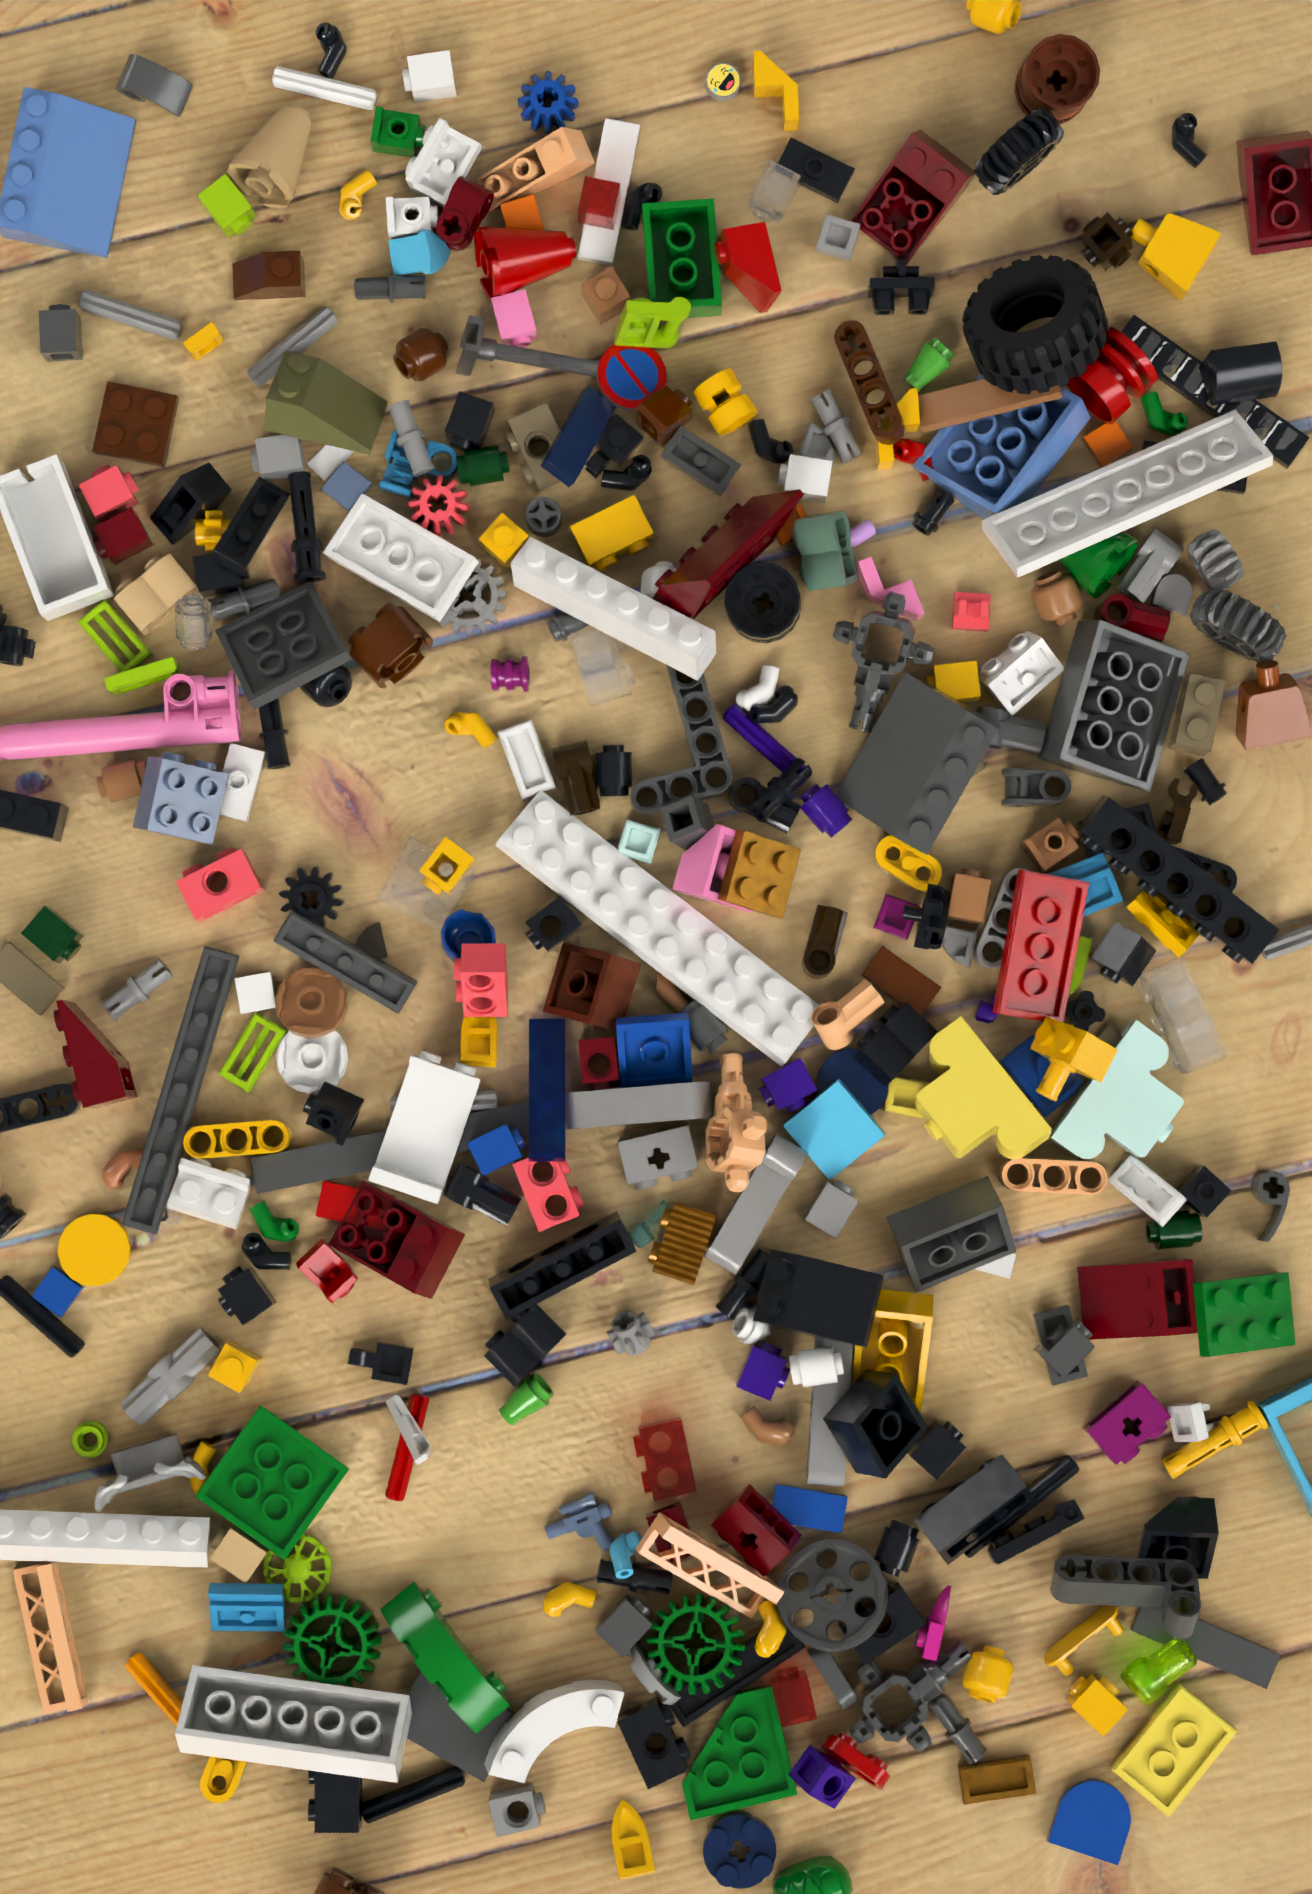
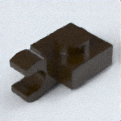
M1177 778L1172 780L1168 787V793L1174 805L1171 807V811H1164L1159 825V831L1164 832L1162 838L1172 845H1177L1182 840L1191 810L1190 806L1198 792V785L1192 784L1188 795H1180L1177 791L1180 779Z

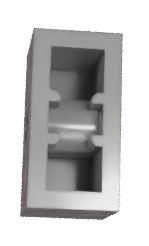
M688 1125L617 1142L627 1185L635 1183L636 1190L656 1186V1178L670 1175L671 1181L693 1177L691 1170L698 1168ZM660 1148L662 1153H669L670 1159L664 1161V1168L657 1169L656 1164H649L648 1157L653 1156V1149Z

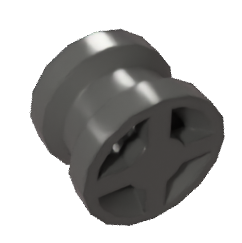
M538 497L532 500L526 508V522L533 534L539 537H549L559 530L562 516L560 507L555 500L549 497Z

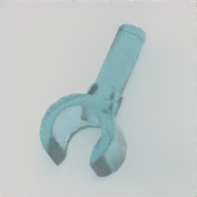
M664 1200L644 1222L631 1231V1238L638 1248L644 1247L655 1239L649 1228L663 1215L665 1207H669V1204Z

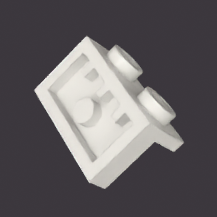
M1026 631L1015 636L1009 642L1008 648L998 657L988 660L982 666L981 672L978 674L979 684L986 687L1002 709L1013 716L1065 668L1042 637Z
M192 1157L190 1160L181 1158L178 1164L179 1172L169 1196L167 1208L237 1230L251 1191L250 1179L245 1178L246 1175L236 1169L226 1168L225 1171L212 1168L209 1162L200 1158Z

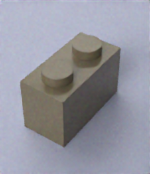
M1190 673L1183 679L1168 749L1199 756H1205L1211 752L1226 681Z

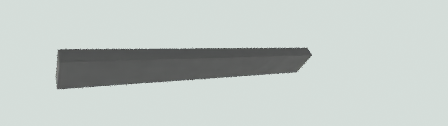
M204 946L121 1224L123 1226L155 1235L158 1234L183 1150L184 1136L191 1123L239 961V955Z
M535 1100L470 1113L456 1153L469 1151L468 1142L505 1124H508L511 1130L517 1127L523 1139L542 1136ZM386 1131L347 1138L343 1146L337 1144V1141L250 1158L257 1194L372 1171Z

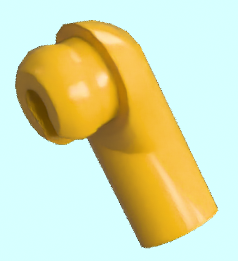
M205 1441L200 1442L192 1457L194 1461L202 1466L206 1473V1478L203 1480L196 1477L189 1478L191 1489L195 1494L209 1477L207 1467L217 1450L215 1446Z
M571 1582L562 1583L546 1594L543 1600V1610L548 1616L557 1617L561 1615L562 1610L573 1603L592 1609L597 1591Z

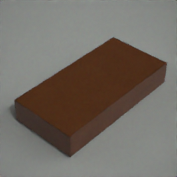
M881 946L861 975L903 1005L907 1001L921 1016L942 988L884 946Z

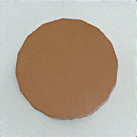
M317 966L302 967L280 983L275 996L276 1012L283 1026L294 1035L307 1039L323 1037L335 1031L343 1022L348 1009L347 992L339 979Z

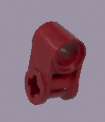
M462 176L452 186L448 200L436 223V231L439 237L451 250L455 251L464 250L469 247L475 232L478 230L477 228H479L482 220L489 212L494 199V191ZM460 226L462 229L460 233L453 232L450 235L448 232L450 228L457 229Z

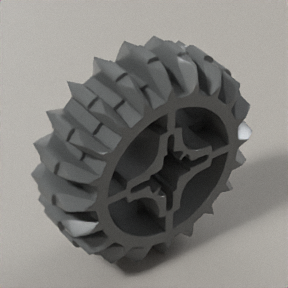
M1206 588L1192 606L1193 609L1190 617L1198 630L1205 633L1206 637L1211 638L1238 656L1241 655L1257 663L1263 660H1273L1274 656L1280 652L1284 645L1283 641L1286 638V634L1279 621L1272 618L1271 614L1262 610L1261 607L1254 605L1250 600H1246L1238 594L1235 595L1228 590H1221L1220 588Z

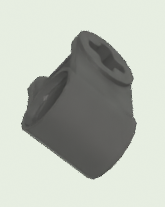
M1002 769V776H1005V798L1001 800V806L1059 805L1065 801L1071 792V780L1067 774L1058 770ZM1049 779L1060 781L1064 789L1063 794L1059 797L1049 796L1044 789L1045 782ZM1017 780L1019 781V795H1017Z

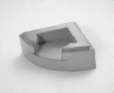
M809 422L799 456L833 461V467L834 450L828 436L825 435L819 426Z
M947 926L942 942L944 950L958 964L970 967L977 931Z

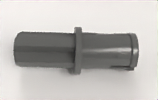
M391 273L389 277L357 278L354 282L355 297L358 300L390 299V303H394V299H426L425 275L393 277Z
M269 579L243 589L238 587L236 591L213 599L210 598L207 601L216 622L219 619L243 611L249 613L250 608L268 603L280 597L281 594L275 579Z
M942 1693L936 1696L930 1702V1707L947 1730L945 1736L947 1739L953 1740L968 1764H973L974 1761L976 1763L986 1755L987 1749L970 1727L971 1721L969 1718L964 1719L946 1694Z

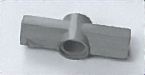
M202 1327L199 1328L173 1354L170 1352L147 1373L148 1377L119 1404L133 1421L142 1426L167 1401L174 1400L195 1380L194 1376L217 1356L222 1348Z

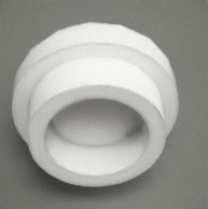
M746 1308L741 1309L733 1321L732 1333L744 1344H755L759 1340H764L767 1336L771 1335L768 1325L753 1321L755 1308L749 1310Z

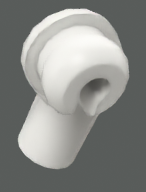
M762 665L759 684L748 690L741 689L736 695L737 705L750 711L752 706H764L770 703L774 698L780 669Z

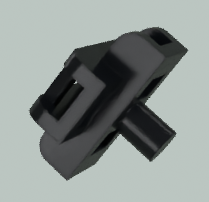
M928 884L922 908L904 905L902 919L918 922L914 947L922 949L941 948L947 927L951 895L948 890L941 886Z

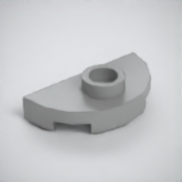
M638 1640L626 1653V1655L631 1656L634 1660L630 1665L632 1671L649 1693L657 1691L662 1698L663 1704L673 1705L681 1696L674 1690L670 1682L668 1684L662 1682L663 1676L667 1673L666 1668L654 1670L656 1664L661 1661L657 1657L648 1658V1652Z

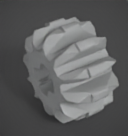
M1212 529L1207 533L1204 532L1193 539L1194 541L1187 546L1189 560L1194 566L1193 568L1209 588L1227 589L1244 576V569L1237 557V553L1219 531Z

